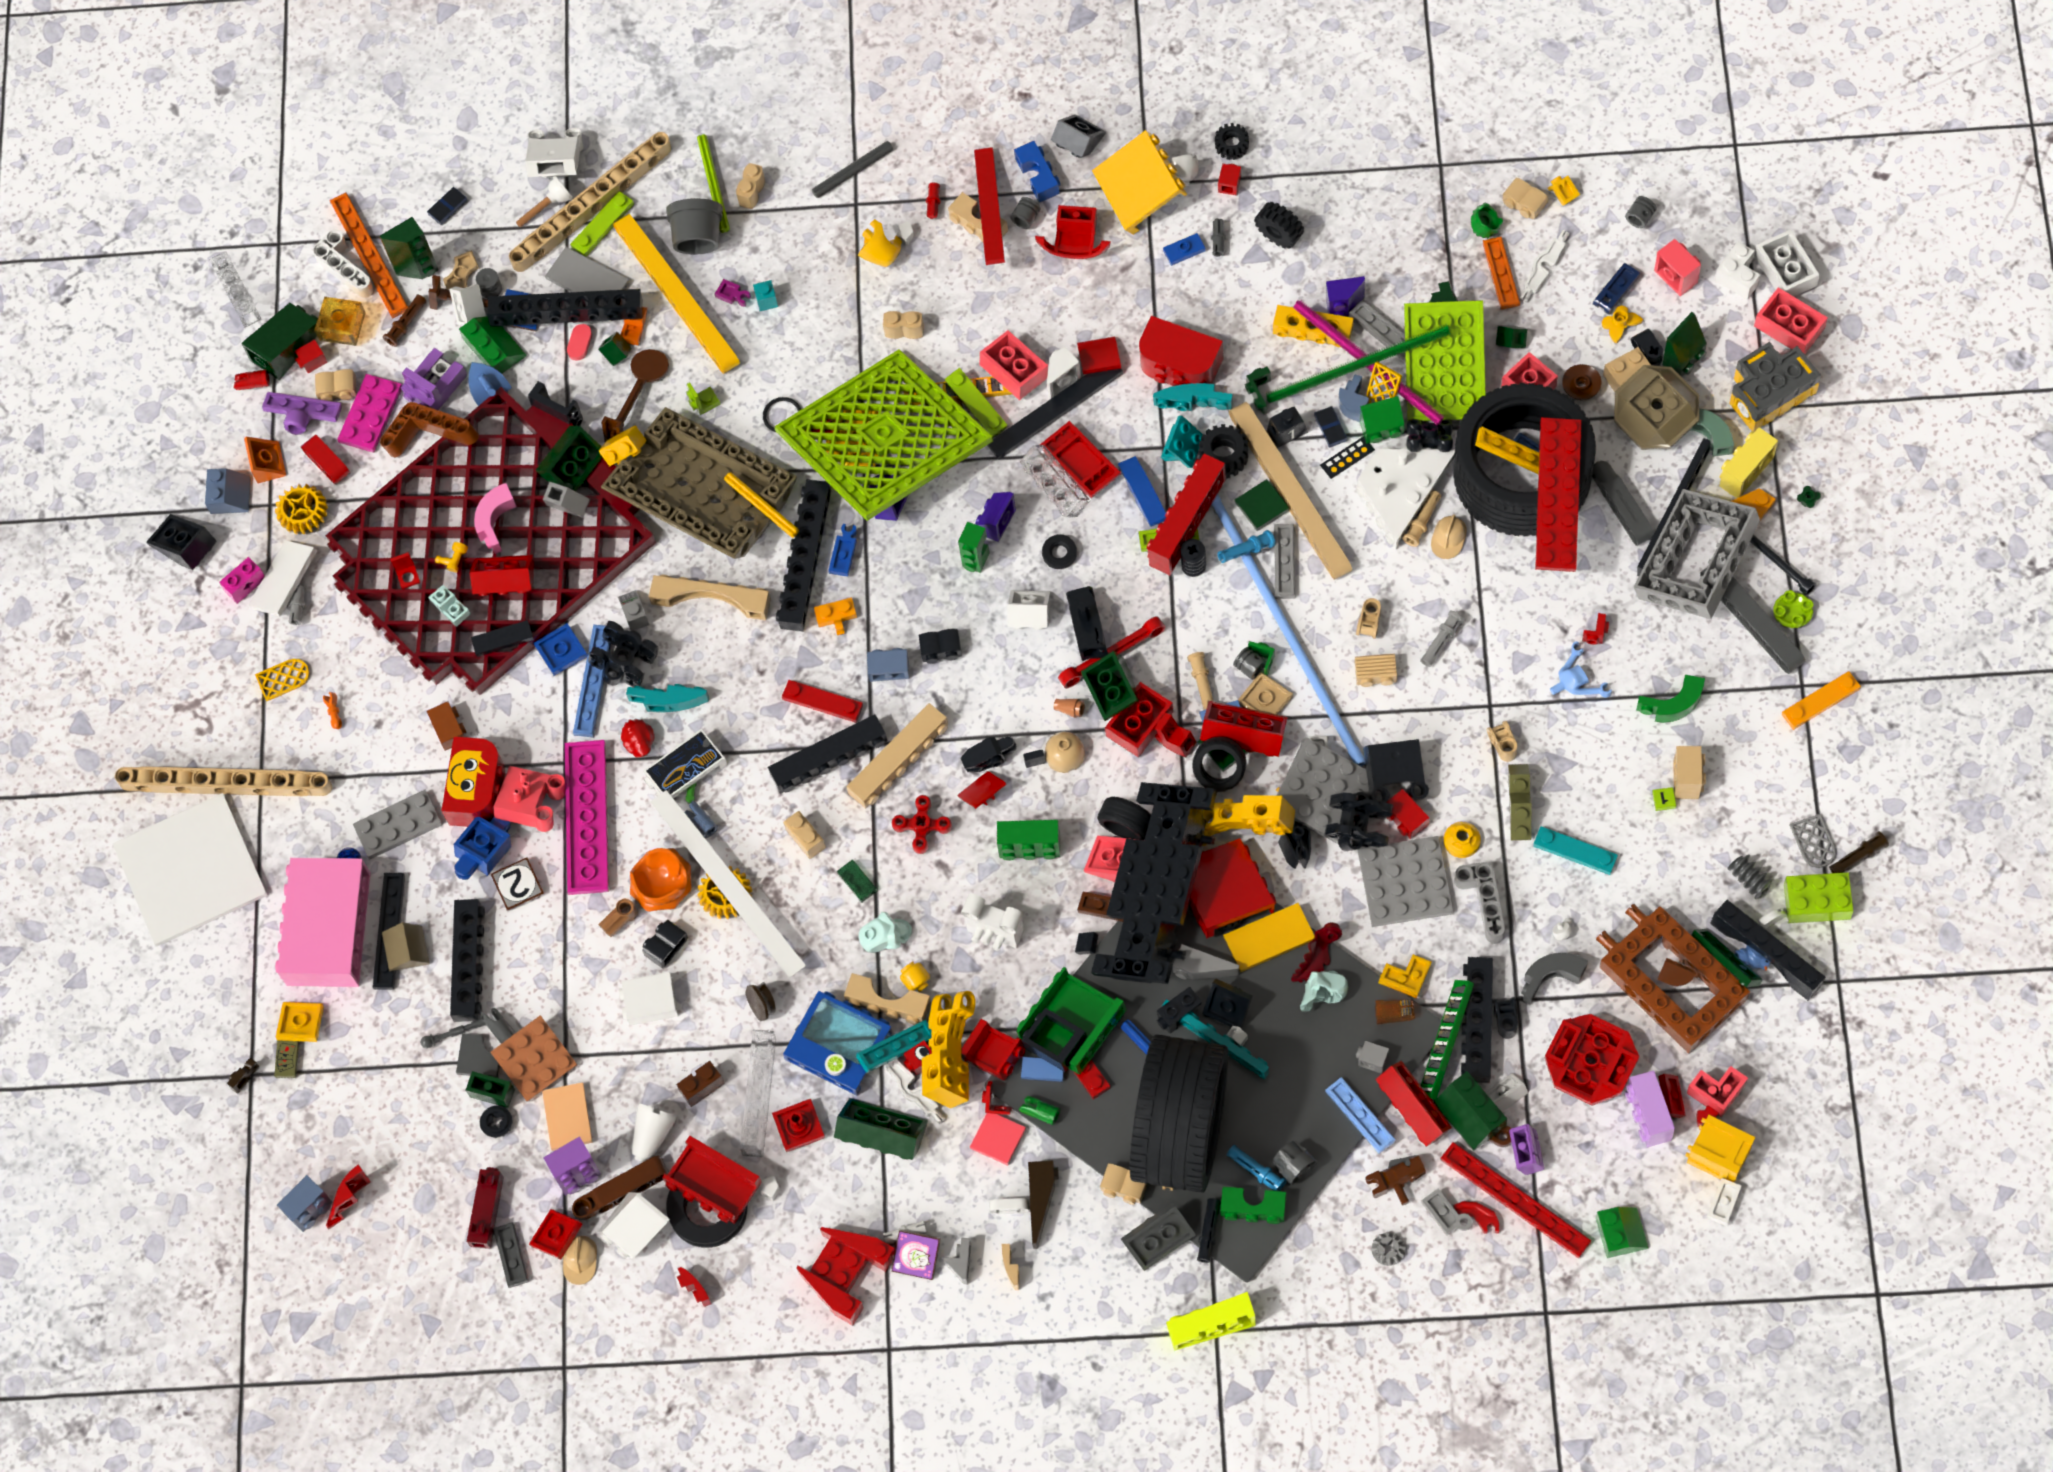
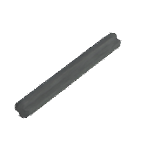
M889 141L882 143L812 188L813 195L816 198L821 197L893 150Z

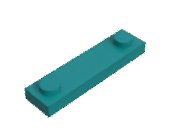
M1540 826L1533 843L1535 848L1611 875L1618 857L1615 853Z
M924 1020L858 1052L856 1058L865 1072L868 1073L903 1056L905 1052L923 1040L929 1043V1039L932 1038V1030L929 1029V1024Z

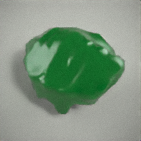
M1485 202L1477 206L1471 216L1473 233L1477 237L1487 239L1498 233L1503 219L1498 217L1497 212L1490 204Z

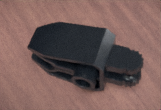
M988 737L969 748L962 755L961 761L967 772H982L1003 764L1006 761L1005 756L1014 752L1017 749V744L1011 737L996 740L995 737Z
M1294 821L1293 832L1281 835L1278 844L1286 862L1292 868L1296 869L1300 861L1302 867L1306 869L1311 855L1310 829L1306 826H1302V824Z

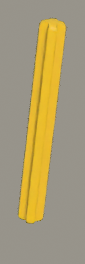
M729 472L724 477V480L789 536L794 538L799 533L797 527L732 472Z

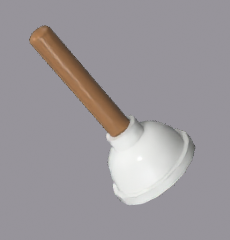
M556 176L552 177L553 180L549 184L547 197L516 221L519 227L526 224L551 202L558 201L563 203L574 199Z

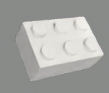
M1791 229L1756 245L1754 257L1775 290L1779 287L1794 297L1817 287L1820 275Z

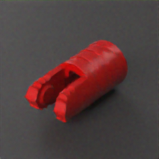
M268 370L236 374L234 379L236 382H234L233 388L236 390H246L270 386Z

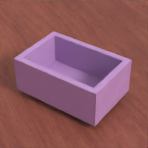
M1654 1070L1630 1077L1629 1083L1626 1085L1627 1091H1625L1627 1102L1632 1103L1634 1109L1632 1116L1634 1122L1639 1123L1641 1130H1638L1641 1141L1646 1143L1647 1148L1671 1141L1675 1128Z

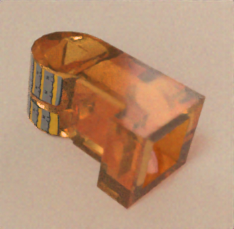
M1412 1000L1375 1001L1377 1025L1410 1021L1415 1018Z

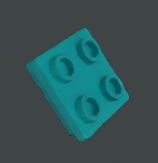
M1182 415L1178 416L1176 423L1171 428L1161 458L1164 461H1181L1187 468H1192L1203 434Z

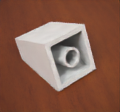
M629 1192L598 1230V1233L602 1235L600 1239L609 1246L613 1244L618 1248L616 1252L625 1259L627 1257L634 1259L670 1219L639 1193Z

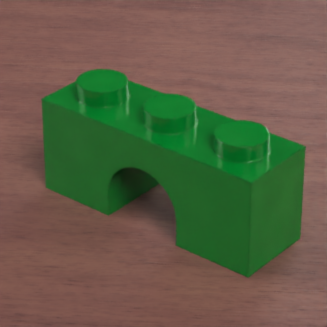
M970 522L966 523L958 540L962 566L967 571L981 573L990 554L988 544L984 543L987 537L986 528Z
M1223 1187L1221 1217L1231 1221L1242 1218L1248 1222L1266 1220L1269 1224H1279V1222H1284L1286 1192L1265 1190L1263 1201L1253 1206L1245 1202L1244 1188Z

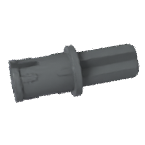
M1219 218L1213 221V235H1211V240L1213 241L1212 254L1216 257H1220V253L1221 256L1225 255L1224 240H1226V235H1224V220Z

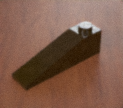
M1053 1160L1028 1162L1033 1249H1038L1055 1190V1180L1059 1179L1058 1167H1054Z

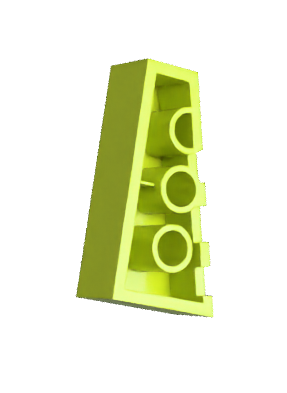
M1248 1292L1202 1309L1193 1310L1183 1316H1173L1169 1319L1170 1321L1166 1322L1174 1351L1256 1326L1255 1313Z

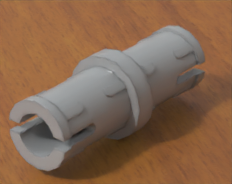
M301 585L297 586L298 588H296L292 595V600L289 602L291 609L288 622L291 625L301 624L302 610L305 608L304 595L306 590Z

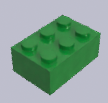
M1058 820L997 821L999 858L1011 861L1015 858L1033 860L1038 857H1044V859L1051 860L1060 857Z

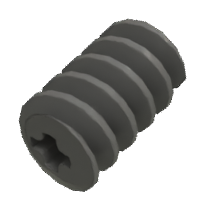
M1749 854L1744 857L1740 856L1728 866V870H1733L1732 875L1735 877L1739 876L1738 881L1740 883L1744 882L1743 887L1746 889L1750 888L1749 893L1751 895L1756 894L1755 899H1759L1768 891L1773 879L1765 880L1766 872L1759 874L1761 866L1753 868L1756 861L1748 862Z

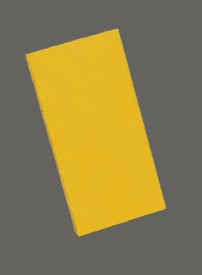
M1296 903L1224 934L1223 937L1236 964L1240 967V972H1243L1308 944L1314 939V933L1299 903Z

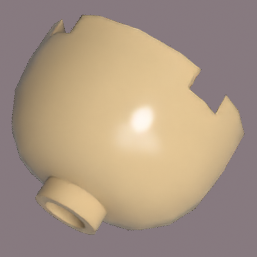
M1065 731L1051 736L1046 743L1044 751L1050 768L1061 773H1068L1070 770L1079 768L1085 756L1084 746L1079 737Z

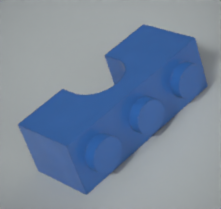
M1032 141L1014 149L1015 160L1022 173L1028 171H1037L1039 173L1037 176L1030 178L1031 189L1038 202H1043L1058 195L1061 183L1057 175L1054 176L1051 171L1053 169L1050 162L1045 161L1042 147L1037 146L1035 141Z

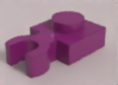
M725 279L722 280L715 292V298L729 304H733L735 300L742 307H746V301L741 299L743 297L750 299L751 295L746 290L740 291V285Z

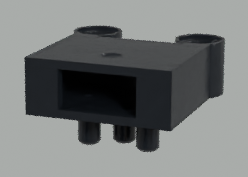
M1419 739L1363 747L1369 787L1367 796L1369 799L1386 803L1389 800L1390 793L1383 785L1410 782V785L1407 787L1406 793L1414 801L1424 799L1428 795L1429 788L1424 779ZM1415 786L1420 787V789H1421V795H1420V796L1415 795V793H1414V787H1415ZM1376 791L1381 792V801L1375 799L1374 794Z

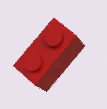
M1404 789L1400 790L1386 802L1394 805L1392 816L1386 818L1389 821H1394L1398 831L1403 836L1407 835L1410 840L1429 825L1430 818Z

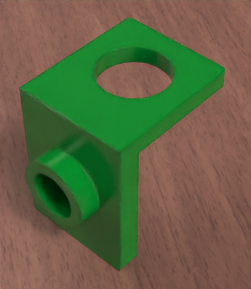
M1249 641L1248 647L1250 650H1253L1259 656L1268 658L1264 668V674L1268 676L1275 657V649L1262 642L1255 643Z

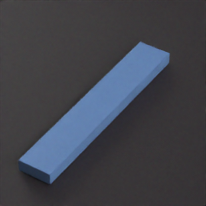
M593 624L573 729L574 736L594 737L606 668L600 670L593 667L588 662V658L594 646L607 652L610 651L611 644L602 637L605 625Z

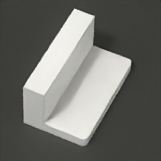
M478 284L466 288L456 286L450 288L458 325L463 326L473 318L486 316Z

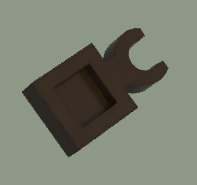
M249 1058L242 1069L239 1068L238 1071L230 1075L227 1084L234 1092L238 1094L251 1079V1074L259 1068L257 1062Z

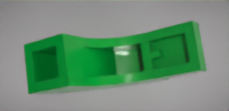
M1685 674L1683 687L1677 696L1668 700L1639 696L1636 711H1640L1645 715L1656 714L1655 722L1659 723L1680 720L1690 714L1698 705L1705 678Z

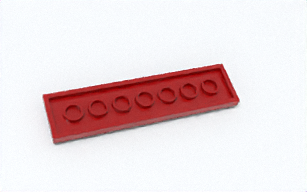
M1542 417L1540 420L1535 570L1576 572L1581 420Z

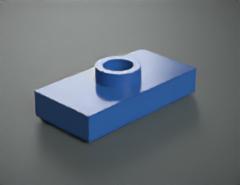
M1198 233L1163 247V252L1171 266L1206 251Z

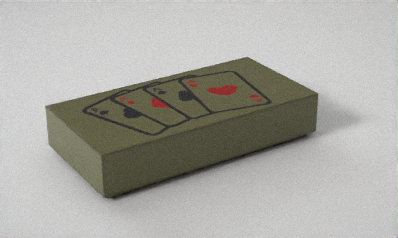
M277 1040L275 1078H296L299 1041Z

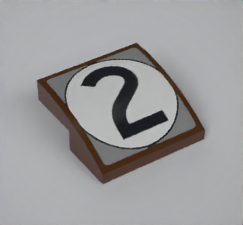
M528 857L491 873V877L507 910L544 894Z

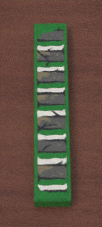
M1454 981L1420 1085L1429 1098L1434 1101L1437 1099L1474 983L1470 981Z

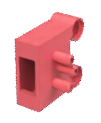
M509 766L494 804V817L504 821L535 827L541 832L550 831L554 826L553 811L548 806H542L546 794L553 800L564 798L566 794L564 777L559 774L548 775Z

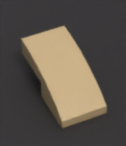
M1002 1244V1257L1008 1279L1014 1290H1019L1018 1264H1011L1010 1244Z

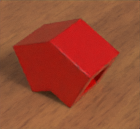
M1707 1106L1705 1110H1698L1696 1114L1697 1127L1704 1125L1701 1122L1702 1118L1707 1119L1708 1115L1717 1118L1719 1112L1710 1106Z

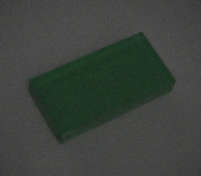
M853 859L837 870V874L861 903L877 892V888Z

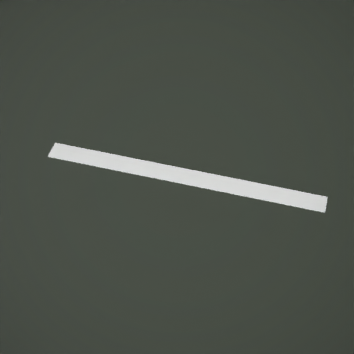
M664 791L650 801L789 978L806 966L668 791Z

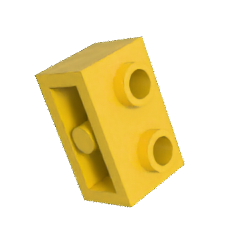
M635 425L607 440L599 449V452L607 464L611 466L615 463L619 464L623 459L626 460L630 455L632 457L638 455L642 451L640 448L647 440Z

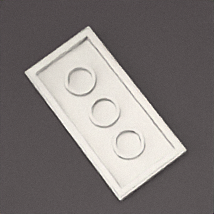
M285 540L248 606L251 609L281 617L317 550L311 546Z

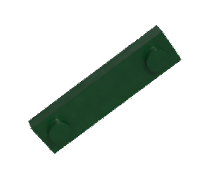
M1694 929L1691 936L1736 976L1741 985L1745 987L1760 986L1763 979L1707 929Z

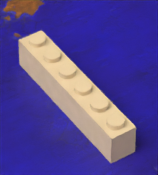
M928 703L846 786L848 794L865 809L869 805H873L878 800L879 795L891 787L897 776L901 777L905 773L906 767L910 763L916 762L920 757V753L924 749L930 748L934 739L947 730V717Z

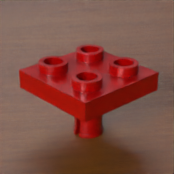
M811 1098L772 1113L786 1153L825 1138Z

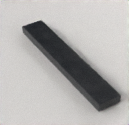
M384 873L373 977L374 990H394L396 970L389 971L382 932L401 923L405 883L404 873Z

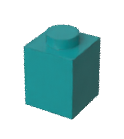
M772 280L753 284L760 312L778 307Z

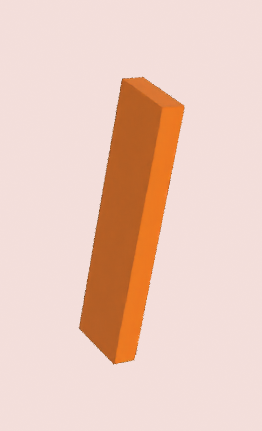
M1502 237L1483 240L1482 244L1500 309L1520 306Z

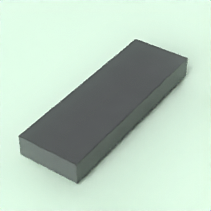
M512 1222L493 1228L508 1288L528 1283L529 1279L515 1224Z

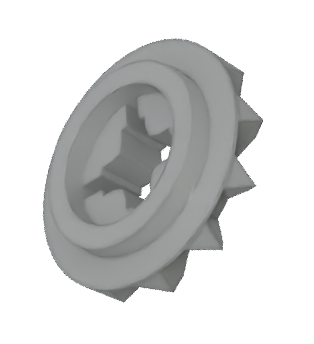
M1386 1232L1379 1234L1373 1240L1371 1250L1377 1262L1382 1265L1392 1266L1403 1259L1406 1247L1403 1239L1396 1233ZM1392 1241V1249L1395 1251H1389L1384 1256L1385 1248L1382 1245L1388 1246Z

